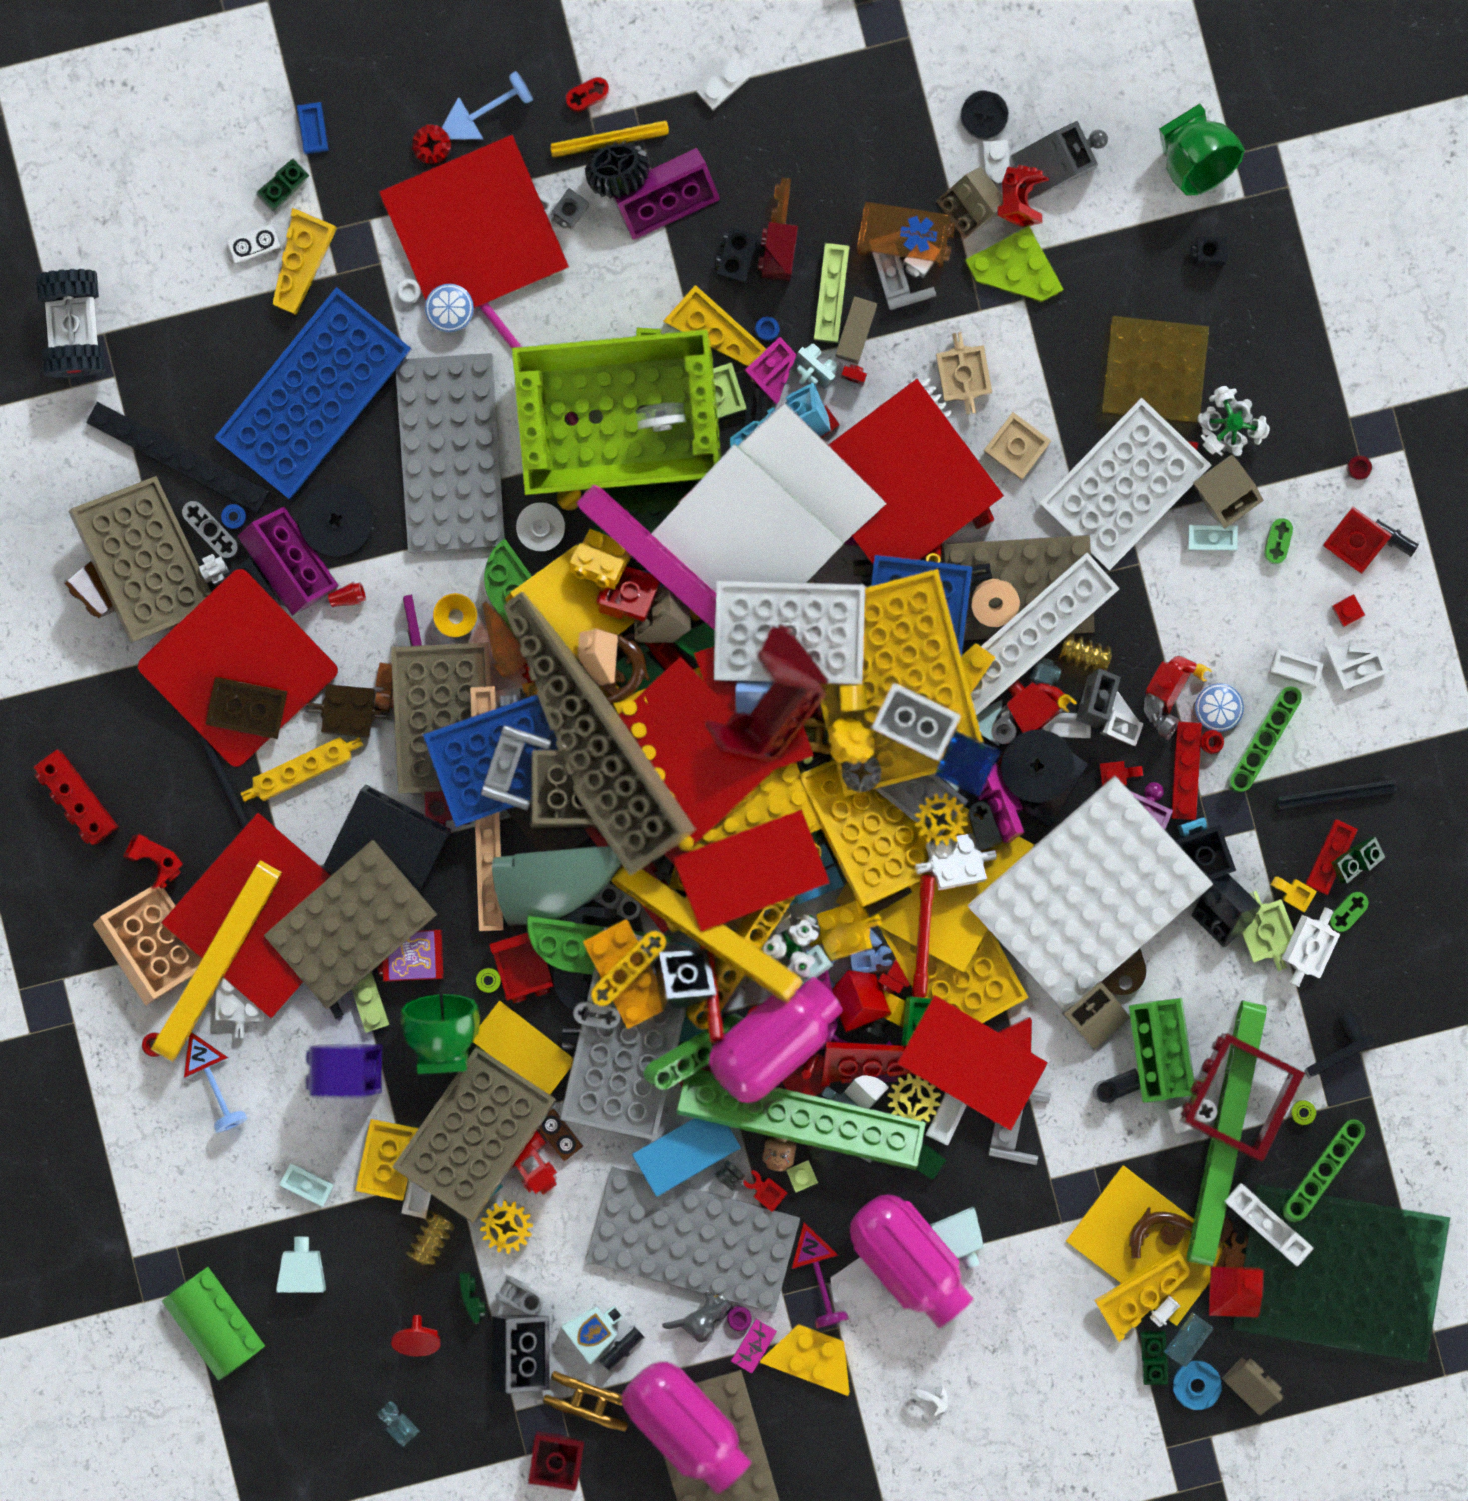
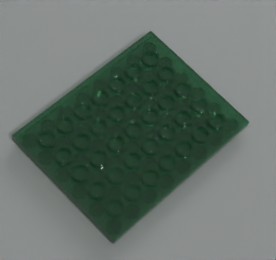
M1256 1184L1255 1196L1309 1243L1313 1249L1296 1266L1249 1225L1243 1267L1260 1268L1263 1270L1262 1300L1259 1316L1234 1317L1233 1329L1427 1363L1451 1217L1321 1195L1303 1219L1291 1222L1284 1217L1283 1207L1295 1190ZM1305 1192L1309 1196L1315 1195L1314 1193ZM1291 1204V1213L1295 1216H1300V1206Z

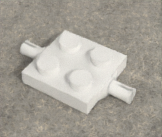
M974 833L957 836L958 841L956 842L950 838L949 845L947 846L943 840L940 841L938 846L935 845V840L929 841L926 844L929 855L928 862L915 864V870H917V875L931 872L935 876L938 890L985 882L987 877L983 862L996 860L995 850L986 852L978 850Z
M1324 907L1319 920H1313L1304 915L1301 916L1282 957V960L1292 964L1294 969H1296L1290 981L1293 985L1299 987L1305 974H1311L1317 978L1321 977L1340 936L1339 933L1333 931L1328 925L1334 911Z
M223 977L216 989L215 1020L235 1023L234 1038L239 1037V1028L240 1038H244L245 1023L251 1021L264 1022L265 1013Z

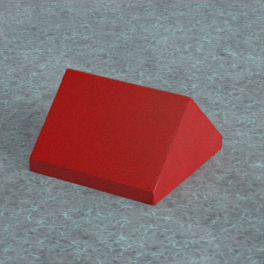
M847 970L832 989L834 997L843 1010L839 1016L846 1032L891 1015L875 974Z

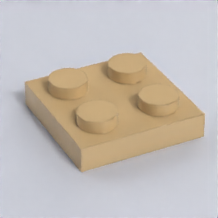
M1012 412L983 452L1022 480L1050 444L1051 440Z

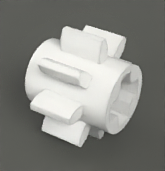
M211 554L202 559L204 564L199 566V569L206 583L213 581L217 585L225 580L224 575L229 572L221 556L215 558Z

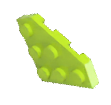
M1030 226L965 259L975 281L980 284H987L1039 302H1043L1063 291Z

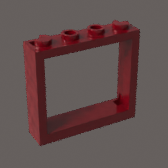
M1222 1033L1221 1036H1217L1216 1041L1211 1046L1213 1052L1210 1059L1206 1058L1202 1064L1201 1071L1203 1073L1200 1079L1195 1080L1191 1087L1190 1093H1192L1189 1102H1185L1182 1106L1180 1122L1257 1161H1264L1305 1072L1228 1033ZM1229 1045L1288 1073L1253 1148L1194 1119Z

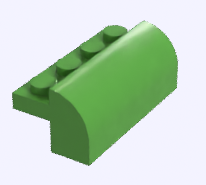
M1174 998L1129 1005L1143 1103L1192 1096L1190 1090L1195 1081L1183 999Z
M209 1267L161 1300L218 1380L265 1347Z

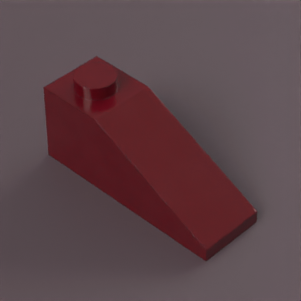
M779 623L778 627L773 625L760 651L788 658L813 679L827 685L829 679L797 637L791 634L793 629Z

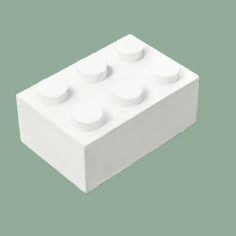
M894 683L872 728L939 761L961 715Z

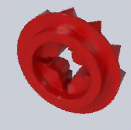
M426 125L418 129L412 138V149L416 157L425 163H439L449 154L451 148L450 137L443 128L437 125ZM428 135H430L433 141H441V143H437L434 146V154L430 148L422 147V145L428 143Z

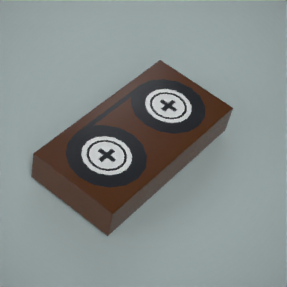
M554 1108L551 1109L538 1129L562 1160L566 1161L580 1150L583 1145L565 1121L560 1120L558 1112Z

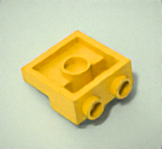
M589 529L583 543H579L570 561V572L580 579L586 578L595 582L600 587H608L614 590L632 555L612 537Z

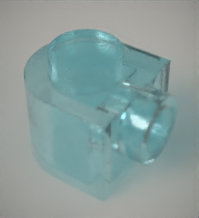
M1042 657L1032 666L1028 679L1036 683H1045L1052 686L1053 682L1058 683L1062 669L1053 665V660Z

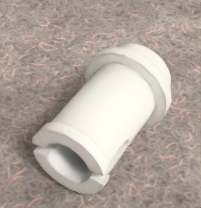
M1169 1295L1156 1311H1151L1153 1314L1150 1318L1161 1327L1163 1324H1167L1168 1318L1181 1306Z

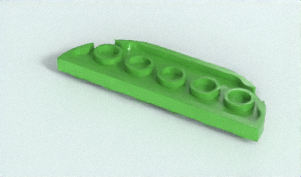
M504 538L493 549L487 560L484 584L489 601L514 635L504 609V605L507 604L505 598L532 576Z
M527 915L529 940L535 951L544 961L561 970L593 975L595 965L582 941L609 927ZM633 930L634 934L644 936L648 933ZM663 935L666 942H671L672 936ZM652 936L650 937V938L657 939V940L660 939L659 936H657L656 938H654V937H652Z

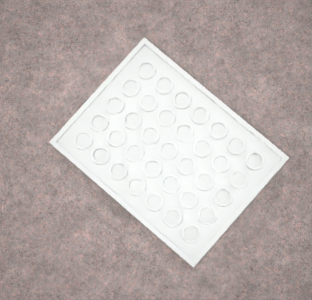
M1114 776L970 902L968 907L1056 1003L1066 1011L1094 985L1104 980L1203 894L1213 883L1120 780Z

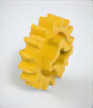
M935 793L934 800L926 797L927 805L919 804L922 813H915V816L920 818V822H917L915 826H922L923 829L919 835L921 836L926 833L928 835L926 842L931 841L933 838L935 839L936 846L940 844L941 840L944 841L946 846L949 845L950 838L955 842L958 841L956 834L964 835L965 832L961 829V826L968 825V822L963 821V817L967 816L968 812H961L960 810L964 804L957 805L955 803L957 800L956 796L949 800L948 793H945L943 798H940L938 793ZM936 803H946L944 808L940 810H935L931 807ZM953 809L957 812L958 824L952 820L951 812ZM945 813L947 815L945 819L949 824L943 823L939 826L935 815ZM926 815L931 818L932 827L930 830L926 826ZM942 829L952 831V833L945 836L937 835Z
M504 1200L501 1207L496 1202L493 1204L494 1211L489 1208L486 1210L489 1217L481 1218V1221L486 1223V1226L480 1227V1231H486V1235L482 1239H489L491 1241L488 1246L489 1248L494 1245L498 1246V1253H500L502 1248H505L506 1253L510 1254L512 1247L519 1251L520 1243L525 1246L528 1243L525 1236H532V1233L527 1231L528 1228L533 1227V1223L527 1222L531 1214L524 1215L525 1207L516 1208V1201L511 1206H508L507 1200ZM507 1211L506 1216L500 1219L494 1218L497 1213ZM516 1214L521 1218L523 1227L517 1224L515 1220ZM510 1221V1226L515 1230H509L507 1233H504V1228L499 1224ZM490 1227L496 1229L499 1235L498 1240L492 1235ZM513 1235L520 1236L516 1241L506 1243L509 1237Z

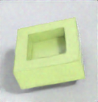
M809 1160L786 1169L795 1192L818 1183Z

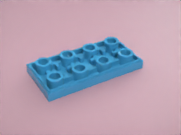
M694 1118L633 1153L632 1156L653 1193L658 1197L741 1149V1146L729 1126Z

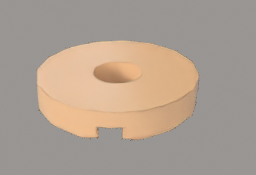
M990 579L982 582L973 592L971 599L973 614L980 623L986 626L1000 627L1006 625L1019 611L1020 600L1018 593L1012 584L1007 581ZM992 598H1000L1002 603L999 607L992 608L989 606V601Z

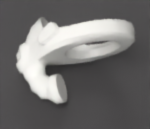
M942 1386L936 1390L937 1396L920 1389H912L910 1391V1396L918 1401L920 1406L928 1408L930 1416H937L948 1407L947 1392Z

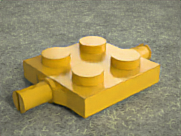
M858 901L818 913L816 915L820 934L816 940H811L813 942H810L809 945L814 947L823 944L825 954L830 961L872 949L870 928L881 925L882 921H877L881 917L876 915L867 918L863 907H860Z

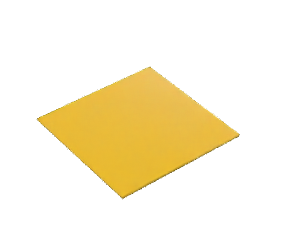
M963 807L961 812H968V815L963 817V821L968 822V825L961 826V829L965 832L964 835L973 833L969 819L970 810L966 807ZM973 814L974 817H979L980 820H983V817L979 814ZM957 815V816L954 818V820H953V821L956 822L957 824H958V815ZM946 829L941 836L948 835L952 831ZM1017 837L1011 843H1003L1002 840L1000 845L981 850V852L995 850L997 856L996 860L983 862L987 877L985 882L938 890L935 879L929 954L962 972L966 970L988 930L985 924L968 907V904L1029 852L1034 844L1021 837ZM848 881L836 900V903L841 906L857 901ZM920 882L910 886L912 891L910 895L874 915L881 917L877 921H882V924L878 926L916 947L920 910ZM863 908L864 914L866 915L867 918H869L868 914L866 913L865 909Z

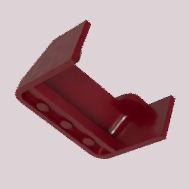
M758 651L757 657L775 682L751 714L745 712L735 713L725 725L707 720L705 726L721 751L764 761H772L778 758L823 700L825 691L816 680L788 658Z

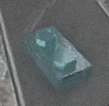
M1192 1312L1164 1352L1183 1367H1186L1214 1328Z

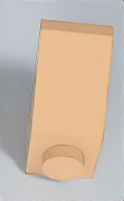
M594 629L580 632L578 657L597 686L613 684L615 680L618 636Z

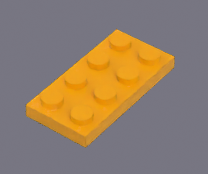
M627 919L582 942L602 978L638 940ZM636 952L630 957V963L633 966H640L644 962V957L641 953ZM650 964L613 999L627 1029L664 1011L662 1009L657 978ZM623 970L615 971L612 977L613 981L616 984H622L626 980V973ZM608 979L604 982L608 985L606 987L607 991L610 988L613 992L617 990L616 987L610 984Z

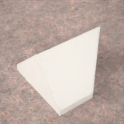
M1117 691L1110 720L1103 724L1100 734L1136 746L1143 723L1139 722Z

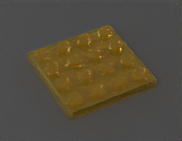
M1113 316L1102 413L1125 415L1143 398L1164 420L1199 423L1198 415L1201 409L1209 326Z

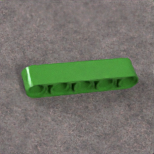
M1289 686L1277 694L1228 777V786L1232 791L1244 792L1253 784L1301 703L1302 694L1298 688ZM1286 691H1290L1295 695V702L1293 704H1287L1284 701ZM1274 712L1282 715L1283 721L1281 725H1275L1272 722L1271 716ZM1261 733H1267L1270 736L1271 741L1268 746L1260 744L1259 736ZM1249 754H1255L1258 758V764L1255 767L1249 766L1246 762ZM1238 774L1243 775L1246 779V784L1243 788L1237 787L1234 783V778Z
M732 1014L722 1020L724 1035L743 1020L744 1017ZM708 1029L648 1064L644 1070L645 1080L659 1089L665 1090L708 1065L709 1054L712 1047L716 1044L710 1042Z
M1350 1120L1338 1130L1283 1207L1284 1217L1288 1221H1300L1309 1213L1365 1134L1364 1125L1360 1121ZM1348 1126L1354 1127L1356 1129V1138H1351L1348 1136ZM1333 1146L1342 1148V1157H1337L1333 1154ZM1319 1165L1327 1166L1329 1169L1328 1177H1324L1319 1173ZM1306 1184H1310L1315 1188L1314 1196H1309L1305 1193L1304 1187ZM1291 1204L1300 1206V1216H1295L1291 1213Z

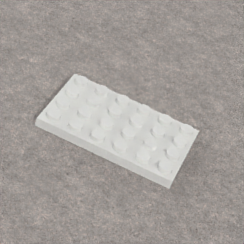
M1141 398L1040 504L1073 536L1090 535L1091 553L1110 570L1193 485V482L1200 478L1212 465Z
M717 581L714 680L773 681L756 654L761 650L772 626L778 627L779 623L793 629L791 634L797 637L829 679L828 683L862 684L865 585Z

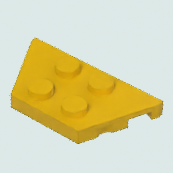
M797 1324L760 1360V1363L841 1394L849 1395L843 1340Z

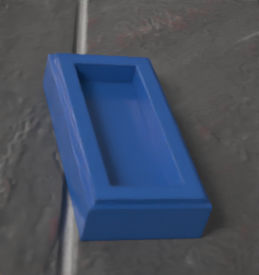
M321 102L298 105L297 111L304 154L329 151Z

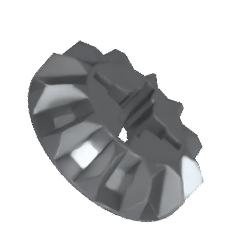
M872 755L864 763L865 770L872 773V775H865L861 783H859V776L851 772V770L859 769L862 763L858 761L852 764L849 761H845L842 768V776L850 789L857 792H865L873 789L878 784L881 778V767L877 759Z

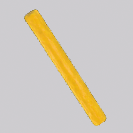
M662 121L552 143L550 148L552 156L559 157L604 148L606 144L610 146L615 141L621 144L624 140L626 143L664 136L669 134L667 122Z

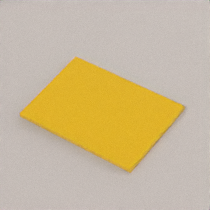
M1122 1165L1066 1239V1242L1121 1284L1178 1250L1189 1267L1191 1274L1169 1294L1181 1306L1168 1318L1177 1326L1210 1283V1266L1187 1261V1251L1191 1232L1184 1229L1183 1239L1175 1245L1165 1244L1161 1240L1160 1231L1164 1226H1168L1170 1232L1174 1230V1225L1170 1223H1158L1146 1231V1233H1149V1236L1143 1240L1141 1258H1131L1129 1237L1133 1226L1143 1216L1148 1207L1151 1208V1213L1171 1212L1185 1217L1192 1223L1194 1219ZM1219 1243L1213 1266H1216L1223 1246L1230 1248L1226 1243ZM1166 1294L1158 1302L1159 1305L1155 1308V1310H1157L1158 1307L1168 1298V1294Z

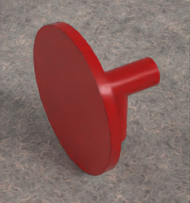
M815 1052L782 1081L785 1088L811 1096L821 1093L826 1087H821L824 1057Z
M420 1315L412 1316V1329L397 1332L391 1340L394 1350L408 1356L430 1355L436 1352L441 1344L437 1330L422 1327V1316Z

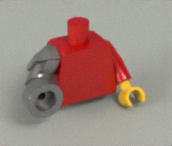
M1175 656L1169 662H1161L1146 689V697L1144 699V712L1149 721L1154 723V727L1158 730L1160 737L1168 741L1175 732L1179 719L1172 715L1162 716V711L1167 714L1170 713L1192 673L1196 678L1206 682L1207 679L1203 678V674L1206 671L1212 672L1210 668L1201 663L1196 664L1182 656Z
M1017 679L1007 688L1014 698L998 713L996 717L997 722L992 726V737L1000 744L1011 743L1016 736L1015 721L1022 733L1030 730H1040L1062 711L1068 713L1067 704L1073 702L1076 705V701L1058 687L1045 683L1036 685L1032 682L1025 688Z

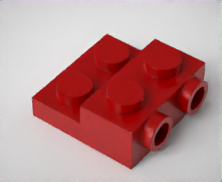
M626 566L614 590L607 587L604 591H599L596 599V605H599V613L621 620L623 616L645 622L661 582L653 574Z

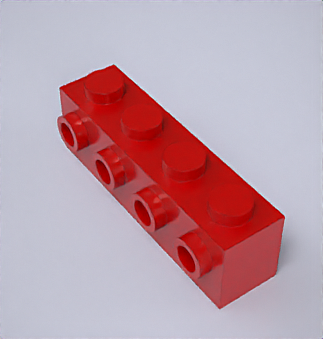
M55 750L34 766L37 771L34 774L43 786L47 784L52 791L49 793L50 797L57 805L61 803L66 809V812H64L65 817L72 825L74 823L78 825L81 829L78 833L86 844L90 842L92 845H97L119 828L61 750Z

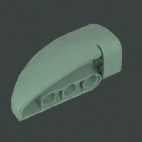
M611 846L495 857L492 861L493 881L499 906L507 924L511 927L527 925V915L558 920L574 910L584 907L609 884L612 877L619 870L621 861Z

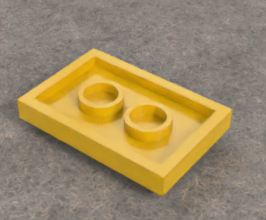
M371 1118L355 1191L404 1201L408 1178L393 1169L392 1166L419 1128Z

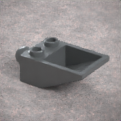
M1077 120L1012 154L1011 157L1016 168L1018 165L1030 168L1036 167L1037 170L1043 171V176L1049 178V181L1037 183L1033 186L1032 191L1029 193L1030 198H1036L1097 169L1098 163L1091 148H1104L1108 143V136L1103 130H1094L1090 134L1089 139L1086 140ZM1073 137L1076 142L1073 145H1069L1066 139ZM1078 159H1084L1086 164L1079 167L1076 162Z

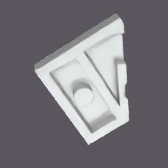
M1333 645L1326 647L1342 690L1389 673L1381 650Z
M861 1258L854 1260L847 1267L830 1277L834 1302L882 1296L880 1280Z

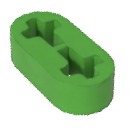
M1285 518L1275 520L1270 526L1264 556L1271 564L1281 563L1288 554L1293 526ZM1283 523L1284 528L1288 529V532L1283 533L1280 540L1277 539L1279 531L1275 530V526H1280ZM1276 543H1280L1278 550L1282 553V556L1273 559V554L1269 552L1276 547Z
M1361 892L1350 893L1334 910L1329 920L1330 927L1338 932L1348 930L1366 911L1369 903L1366 895ZM1360 897L1362 899L1360 902L1362 907H1356L1350 911L1349 908L1353 905L1351 899H1358ZM1348 913V916L1344 919L1346 925H1339L1337 927L1335 925L1337 922L1335 919L1336 915L1341 917Z

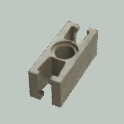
M854 296L835 357L859 364L877 303Z

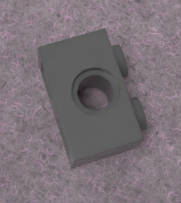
M1100 668L1087 676L1076 720L1095 728H1099L1108 722L1121 677Z

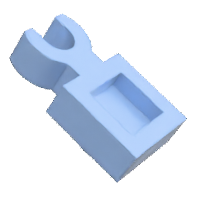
M884 945L879 947L877 951H874L872 946V949L850 955V969L852 971L869 973L877 971V964L882 966L893 964L890 957L883 958L885 954L891 953L890 947Z

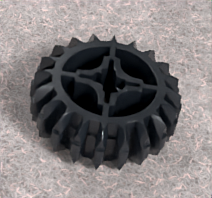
M624 140L621 144H618L616 141L610 146L606 144V147L603 149L597 148V153L591 154V159L586 161L587 165L584 168L586 181L594 193L600 194L601 197L607 195L611 199L616 195L618 198L623 194L629 196L630 191H637L638 186H643L644 180L649 178L650 164L647 154L641 149L640 145L636 146L634 142L627 144Z

